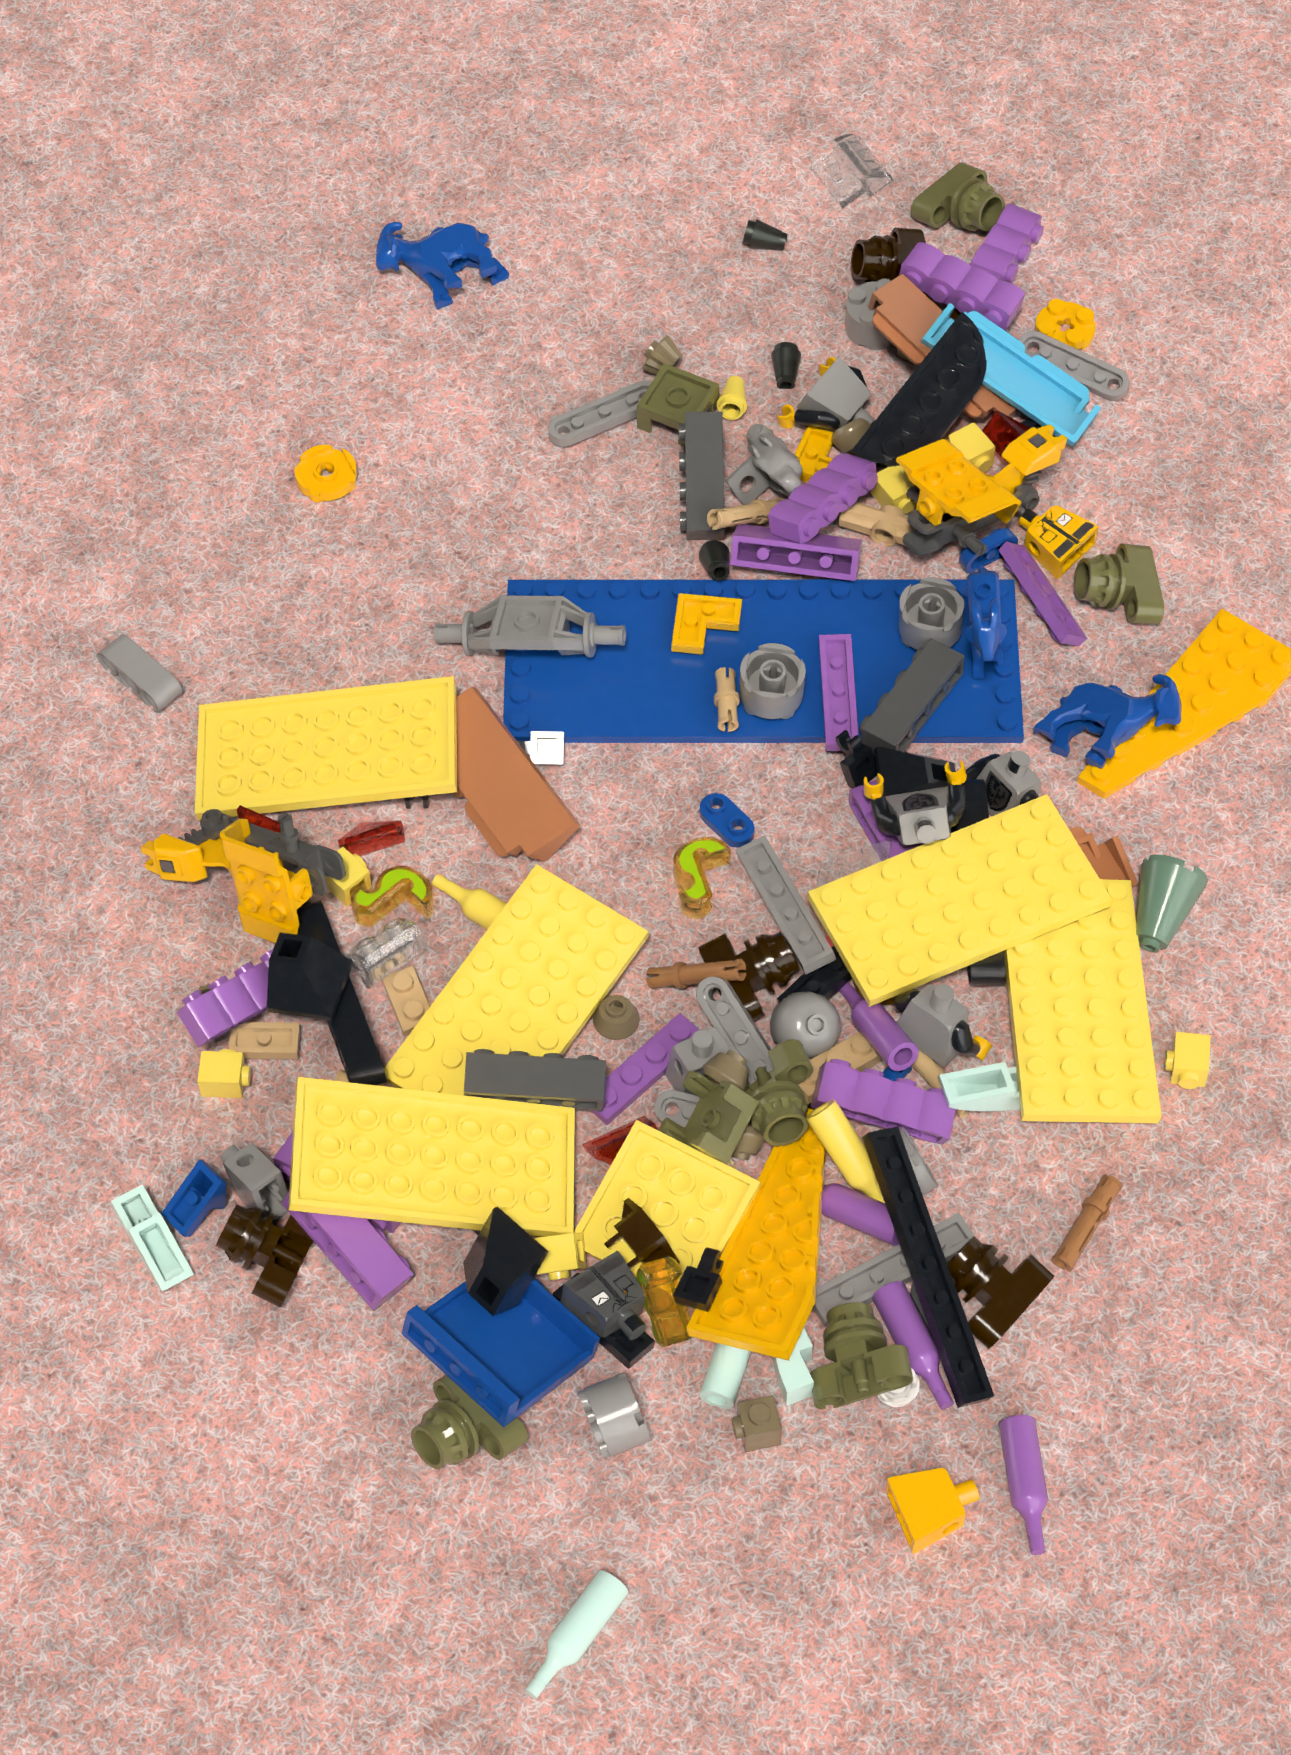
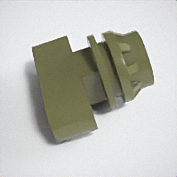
M961 162L914 199L911 205V216L913 219L934 228L940 227L951 218L952 223L961 229L990 231L1003 212L1005 202L1004 198L996 193L994 188L987 183V173L984 170Z
M1121 543L1117 547L1115 554H1099L1092 559L1082 558L1079 561L1074 575V591L1079 600H1087L1095 607H1104L1109 610H1114L1120 603H1123L1129 623L1159 625L1164 616V601L1150 546Z
M796 1039L783 1041L768 1051L774 1069L767 1072L765 1067H758L755 1071L757 1081L749 1086L746 1083L744 1090L745 1093L759 1101L750 1119L752 1127L756 1132L763 1134L765 1141L773 1146H784L797 1141L805 1134L808 1128V1122L805 1119L808 1107L799 1084L812 1074L813 1067L803 1044Z
M852 1302L836 1306L827 1312V1327L823 1333L824 1354L827 1359L835 1363L816 1368L810 1372L814 1381L812 1396L815 1408L822 1410L826 1409L827 1405H833V1408H838L905 1387L913 1382L908 1348L904 1345L887 1346L883 1326L874 1317L871 1305Z
M447 1375L434 1382L433 1390L438 1402L433 1405V1408H430L423 1414L421 1423L411 1431V1439L416 1452L428 1466L434 1469H440L446 1464L456 1465L465 1459L471 1458L478 1452L479 1444L493 1458L501 1460L528 1440L526 1428L518 1418L503 1428Z

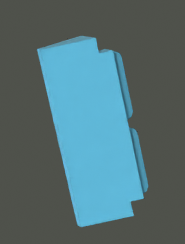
M951 303L948 304L922 338L921 343L932 350L954 322L950 316L955 306ZM977 311L964 312L974 322L984 340L983 345L987 367L982 385L1041 426L1051 424L1055 428L1053 434L1057 437L1064 435L1067 437L1066 443L1073 447L1101 409L1096 404L1090 413L1083 410L1090 400V397H1088L1089 389L1040 355L1030 357L1024 353L1025 345Z

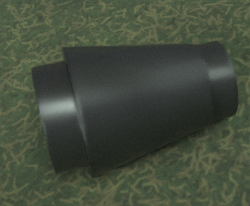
M756 219V222L748 220L742 243L748 244L749 248L778 249L783 251L788 233H784Z
M781 342L775 345L771 353L777 387L779 389H792L795 387L801 352L796 344Z
M718 540L707 541L699 551L700 563L714 580L722 581L728 577L730 556L728 547Z

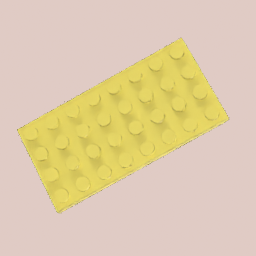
M454 676L199 705L195 815L198 820H201L202 814L210 809H218L223 814L235 817L457 792L456 681Z
M1047 794L951 833L947 839L923 844L810 890L807 895L808 901L869 1007L1110 907L1112 903L1111 896Z
M536 864L385 1066L384 1071L387 1083L395 1088L464 1095L466 1052L474 1053L477 1049H488L494 1051V1054L506 1055L512 1051L527 1052L529 1056L540 1057L547 1053L564 1055L648 939L649 931Z
M1100 879L1112 898L1110 907L1004 950L1021 1121L1159 1123L1161 1119L1138 935H1136V917L1131 880Z
M298 1077L295 1088L288 1210L481 1231L493 1208L499 1207L530 1236L546 1237L574 1233L575 1108Z

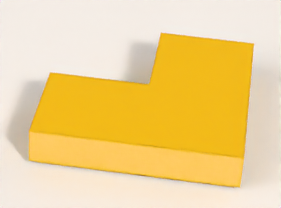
M807 426L795 451V455L798 457L803 468L800 480L808 482L818 470L827 468L833 459L828 457L834 445L831 442L833 432Z
M679 593L671 652L703 654L707 629L739 631L742 599Z

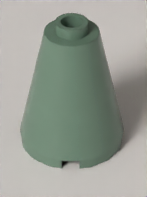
M1154 854L1150 855L1149 860L1146 857L1144 858L1141 865L1136 917V935H1138L1139 946L1142 949L1156 953L1159 949L1163 950L1168 947L1206 888L1208 878L1200 868L1195 866L1194 870L1191 871L1183 867L1184 860L1167 855Z

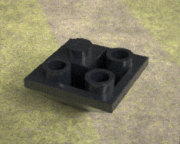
M876 746L874 749L877 774L882 775L884 779L882 797L946 786L949 788L952 786L947 781L944 767L949 762L950 771L956 772L953 762Z
M280 932L269 959L268 1012L332 1021L353 966L352 960L312 936Z
M499 1207L493 1208L463 1262L467 1293L492 1316L519 1305L548 1254V1251Z

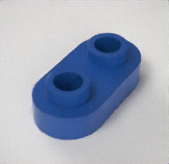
M1009 528L996 529L980 540L983 544L987 545V550L982 556H977L969 548H962L959 563L967 573L974 572L980 567H984L1002 558L1003 556L999 549L1006 541L1018 544V538Z
M712 793L702 799L700 803V817L702 821L727 845L739 848L752 842L754 838L753 821L727 796L720 793ZM719 805L721 806V808L714 809L712 808V806ZM735 826H741L742 829H741V830H736V829H734L733 827H735Z

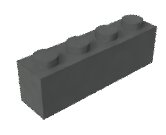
M685 412V423H679V442H685V452H679V471H685L686 482H680V501H686V512H680V530H686V540H724V528L713 530V527H710L707 522V514L710 510L724 508L723 412Z
M932 638L924 648L920 647L914 654L909 668L902 670L898 674L892 690L889 693L885 692L881 696L875 712L863 719L859 729L862 743L871 747L873 753L876 746L905 751L963 676L964 655Z
M477 1049L474 1053L466 1052L464 1095L575 1108V1110L603 1111L606 1060H599L598 1057L592 1055H582L575 1059L564 1058L563 1055L558 1053H547L540 1057L529 1056L527 1052L512 1051L506 1055L494 1054V1051L488 1049Z

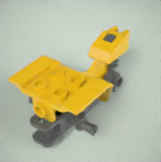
M1051 424L1038 429L1035 427L1030 428L1008 444L1002 453V458L1009 465L992 476L980 471L947 439L938 440L897 457L896 462L904 468L909 480L914 484L913 487L911 486L907 490L906 495L917 504V510L909 513L907 518L908 523L915 530L903 536V543L915 554L924 556L940 549L947 543L959 539V544L963 548H969L977 556H982L987 550V545L976 538L977 534L975 531L1001 520L1007 524L1013 519L1015 514H1024L1025 510L1029 508L1033 510L1038 505L1040 497L1037 490L1032 487V484L1039 481V478L1036 476L1042 474L1041 469L1059 462L1061 450L1065 448L1067 437L1064 435L1053 437L1055 428Z
M210 809L202 814V819L200 820L201 830L196 831L192 829V836L185 833V839H183L182 837L176 838L163 833L154 841L149 840L140 847L141 852L150 857L144 863L145 868L160 875L163 880L195 882L207 878L205 866L227 868L234 881L239 901L237 909L243 931L276 943L280 932L298 933L299 919L296 910L303 905L311 903L310 898L313 894L324 896L328 892L325 875L337 880H342L346 876L343 858L340 853L321 845H311L298 840L299 832L294 828L292 815L288 813L278 816L281 831L277 833L248 823V819H237L221 813L218 809Z

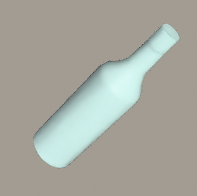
M716 1343L699 1394L700 1398L710 1405L724 1409L732 1408L751 1351Z
M599 1570L549 1636L545 1661L524 1690L531 1698L537 1699L559 1670L576 1664L628 1595L627 1588L620 1580L603 1570Z

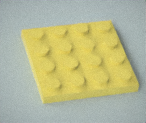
M636 1120L574 1233H583L585 1254L601 1261L618 1250L625 1262L629 1263L636 1256L622 1238L609 1248L604 1243L618 1233L614 1225L622 1220L624 1201L630 1198L644 1210L663 1234L680 1262L678 1266L682 1274L679 1277L677 1271H675L677 1283H679L687 1266L698 1267L706 1247L719 1250L720 1255L718 1259H720L730 1236L753 1202L761 1187V1183ZM639 1262L630 1269L637 1280L638 1273L641 1272L646 1279L647 1286L674 1299L673 1294L676 1287L672 1275V1266L643 1264Z

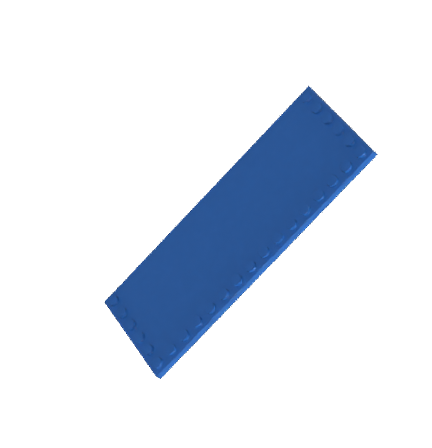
M842 579L722 581L508 580L507 596H564L585 612H593L597 625H625L626 642L624 646L597 645L595 655L592 658H587L585 654L561 655L558 650L505 649L503 723L516 741H531V731L564 732V743H825L819 635L851 634L858 736L861 739L859 729L863 719L875 712L881 696L885 692L889 693L892 690L898 674L902 670L909 668L917 651L903 644L898 622L902 592L910 584L913 586L920 583V579H856V581ZM944 579L951 582L964 599L962 633L958 641L951 647V649L964 655V674L911 743H1023L1024 730L1014 579H999L1001 622L1006 625L1007 635L1002 641L1003 665L998 666L997 661H984V679H973L971 642L966 637V629L969 627L967 579ZM678 594L742 599L739 631L707 629L703 654L671 652ZM569 620L570 632L583 634V626ZM767 643L782 644L793 649L795 655L800 660H803L806 669L804 697L794 715L788 719L761 718L748 714L744 710L740 699V703L737 706L739 727L734 731L728 732L727 722H725V731L719 730L718 708L714 705V695L717 692L716 670L726 667V677H728L729 668L736 672L735 685L736 692L739 694L740 666L746 654H751L758 650V646Z

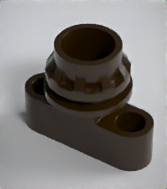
M895 227L891 235H885L884 237L875 235L868 240H857L851 255V272L854 279L864 280L867 283L878 282L880 279L892 281L898 277L902 263L918 242L926 243L923 231L921 229ZM923 292L930 300H932V298L929 295Z
M781 931L773 935L760 934L756 936L757 943L754 945L751 944L749 939L745 940L744 944L747 950L736 954L726 933L698 947L705 963L742 959L745 962L746 970L738 971L739 973H746L745 979L743 981L735 980L728 982L753 1021L765 1015L755 992L766 987L769 993L772 994L775 992L774 984L778 983L781 988L787 985L793 974L801 971Z
M236 1204L215 1246L224 1250L229 1260L235 1264L239 1258L244 1260L242 1269L246 1271L251 1262L264 1267L251 1294L280 1308L314 1241L291 1214L282 1230L271 1224L275 1214L270 1212L266 1219L261 1216L262 1209L258 1207L244 1208Z
M973 1236L953 1256L947 1265L957 1293L962 1289L966 1292L962 1300L967 1303L975 1297L983 1305L969 1320L968 1324L972 1335L989 1350L1051 1282L1054 1275L1032 1254H1029L1010 1273L1003 1266L1009 1257L1003 1254L1000 1258H997L995 1254L998 1249L994 1245L981 1243Z

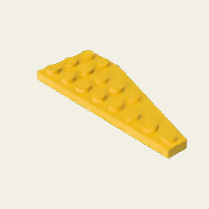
M1222 608L1165 674L1177 686L1182 703L1181 722L1177 725L1166 723L1156 727V717H1154L1135 736L1115 748L1114 756L1112 759H1106V764L1102 769L1088 764L1079 774L1077 783L1105 799L1133 783L1137 777L1149 770H1155L1162 766L1166 760L1175 755L1179 756L1213 736L1224 726L1242 719L1245 714L1253 709H1259L1266 705L1291 675V648ZM1157 684L1148 695L1156 692L1157 689L1163 686Z
M808 1108L806 1117L813 1111V1109ZM809 1124L805 1134L797 1141L788 1145L773 1147L758 1178L761 1187L730 1236L719 1260L724 1262L719 1273L722 1284L709 1312L699 1309L694 1310L686 1327L689 1336L789 1361L816 1301L826 1149Z

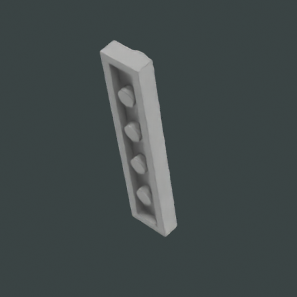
M764 835L735 849L738 859L782 932L804 973L808 974L835 961L836 957L831 946L766 836Z
M960 1213L934 1225L946 1262H949L975 1236ZM900 1244L816 1288V1301L812 1309L824 1327L827 1326L826 1314L832 1308L852 1302L870 1304L873 1302V1294L884 1285L895 1281H902L906 1285L913 1281Z

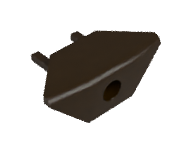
M627 1198L624 1201L622 1220L614 1225L618 1233L605 1242L604 1245L609 1248L622 1238L636 1256L627 1263L630 1269L639 1262L662 1266H672V1263L676 1262L679 1265L678 1258L663 1234L644 1210L630 1198Z

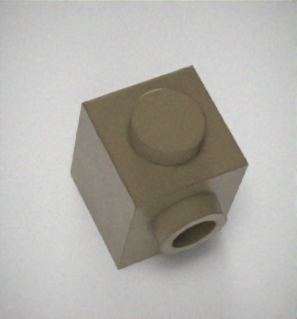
M773 1395L737 1403V1416L732 1417V1426L735 1438H742L745 1452L781 1445L782 1428Z

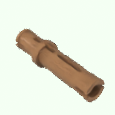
M742 959L688 965L685 962H676L673 966L649 967L646 975H654V977L646 978V981L651 989L671 986L685 989L689 985L700 984L702 980L708 977H722L727 981H743L746 973H739L738 971L746 970V965Z
M1102 1175L1094 1192L1083 1201V1209L1079 1217L1072 1225L1060 1248L1052 1257L1054 1265L1063 1270L1066 1269L1068 1272L1073 1270L1074 1265L1093 1236L1096 1228L1110 1214L1109 1208L1123 1186L1118 1179L1111 1175Z

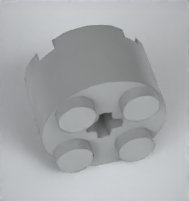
M880 279L878 282H867L849 290L846 302L845 331L848 338L854 344L867 346L870 350H884L894 346L874 327L872 320L875 309L871 311L868 308L872 293L891 280Z
M927 577L920 579V583L913 586L910 584L904 589L900 597L898 622L899 633L904 645L918 650L920 647L924 648L932 638L951 648L958 641L963 628L964 599L951 582L941 578Z
M767 643L758 646V650L744 656L740 666L739 695L744 710L748 714L765 719H788L794 715L801 705L804 697L806 669L803 660H800L795 655L793 649L782 644Z
M625 1372L577 1392L603 1458L613 1457L652 1441Z

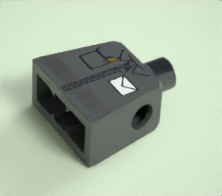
M618 1250L564 1283L560 1303L600 1337H607L616 1330L621 1329L630 1340H634L647 1327L639 1317L643 1313L646 1299L645 1292Z

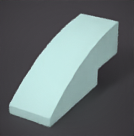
M1006 1062L939 1075L938 1079L949 1108L967 1111H1007L1020 1109L1016 1066L1008 1068Z
M143 1184L111 1201L110 1206L161 1292L194 1275Z
M805 1328L801 1332L789 1361L773 1357L778 1386L786 1406L812 1396L814 1381L805 1362L812 1360L813 1345Z

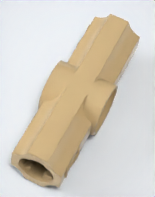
M856 502L848 510L841 512L839 518L840 527L868 534L875 543L883 542L888 547L895 545V543L905 545L902 541L903 536L915 530L908 523V517L905 516V513L894 505H883L878 509Z

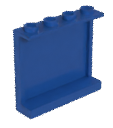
M533 1278L518 1306L494 1316L467 1293L465 1281L423 1311L418 1305L410 1309L406 1313L401 1333L503 1428L588 1364L594 1358L600 1337L551 1295L542 1283Z

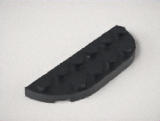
M960 313L850 452L851 455L875 462L876 467L900 466L896 462L897 457L942 439L977 394L987 367L983 345L984 340L974 322L966 314Z

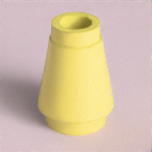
M731 376L727 379L717 401V409L719 412H723V418L739 419L747 410L744 380L739 376Z

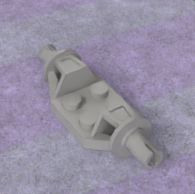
M501 595L475 613L473 611L465 612L462 624L435 623L434 641L436 644L462 643L466 656H472L475 652L499 654L500 649L558 650L561 655L585 654L587 658H592L595 655L597 645L624 646L626 642L625 625H597L593 612H585L564 596ZM492 620L490 629L477 632L478 626ZM569 620L583 626V634L571 633Z

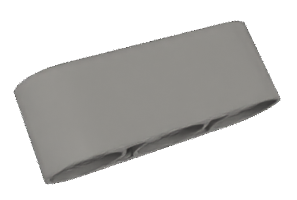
M125 634L120 635L97 653V658L103 668L106 670L110 669L111 675L126 688L131 687V692L148 707L152 705L154 707L152 710L156 713L183 693L177 679Z

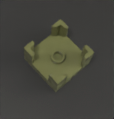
M664 363L637 405V428L651 433L652 420L678 429V444L685 446V442H679V423H685V412H707L708 409L709 412H716L719 399V384Z
M689 1070L683 1082V1087L700 1097L686 1127L683 1128L671 1119L665 1118L658 1131L724 1164H728L759 1101L729 1082L721 1081L720 1086H718L703 1075Z

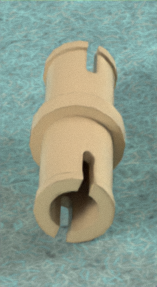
M726 667L719 668L715 672L717 692L714 695V705L718 708L719 730L725 731V722H727V730L731 732L739 727L737 706L740 703L738 692H736V672L729 668L728 677H726Z

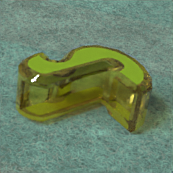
M715 837L695 838L682 844L675 852L673 880L677 888H679L678 905L685 916L701 919L710 913L712 909L710 902L712 892L704 871L730 864L731 849L725 841Z
M397 865L384 870L378 876L373 890H368L364 884L360 885L352 893L350 901L355 922L361 926L373 927L405 900L429 920L434 913V897L430 881L422 873L409 866Z
M670 1256L641 1264L637 1271V1281L646 1296L644 1307L652 1323L651 1330L657 1344L663 1348L692 1338L688 1335L686 1329L690 1321L687 1307L675 1303L673 1297L678 1285L677 1279L682 1274V1271L677 1261Z

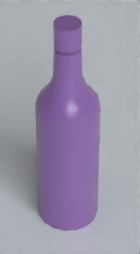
M847 982L839 992L852 1007L851 1019L854 1026L892 1070L902 1071L909 1068L918 1057V1047L880 1003L869 1007L865 999Z
M831 1183L823 1186L822 1214L891 1245L896 1246L899 1244L885 1203L841 1184Z
M895 1281L884 1285L873 1294L872 1300L895 1345H904L908 1348L911 1368L926 1381L940 1409L949 1408L954 1402L939 1374L940 1357L935 1342L912 1297L902 1281Z
M1015 1415L1007 1417L999 1423L1011 1504L1025 1521L1031 1554L1041 1555L1046 1552L1041 1515L1047 1505L1048 1494L1036 1422L1032 1416Z

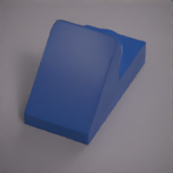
M199 1159L161 1215L183 1237H191L210 1209H224L226 1207V1182L203 1159Z

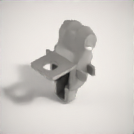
M754 424L748 429L746 435L748 450L752 455L726 479L727 485L742 505L751 503L769 486L778 493L789 497L798 486L802 485L800 479L803 468L798 457L788 450L787 445L781 438L774 436L771 429L762 424ZM746 476H752V487L748 491L742 492L740 490L741 480Z

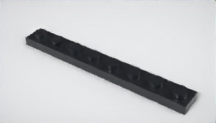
M897 1126L868 1132L862 1139L956 1405L960 1408L988 1401L994 1397V1393L899 1128Z

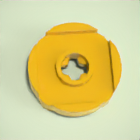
M1052 299L1049 301L1048 306L1038 313L1034 331L1041 332L1078 350L1081 348L1084 350L1092 343L1095 336L1094 312L1090 308L1073 302ZM1067 324L1071 328H1068L1066 331L1060 330V325Z
M332 445L314 446L303 452L300 456V462L294 469L296 484L299 490L313 502L320 503L339 499L356 487V462L354 457L343 448L342 451L333 449ZM326 469L327 472H333L329 476H321L322 470Z

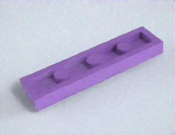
M1006 541L999 549V552L1005 559L1004 565L1011 573L1015 574L1020 582V589L1031 598L1036 606V613L1051 628L1050 633L1052 637L1060 644L1081 645L1087 639L1086 635L1026 546Z
M851 634L819 635L825 751H842L836 742V737L844 730L848 731L851 739L858 735Z
M679 1013L605 1078L603 1111L591 1112L606 1125L610 1124L665 1075L672 1047L692 1037L700 1029Z

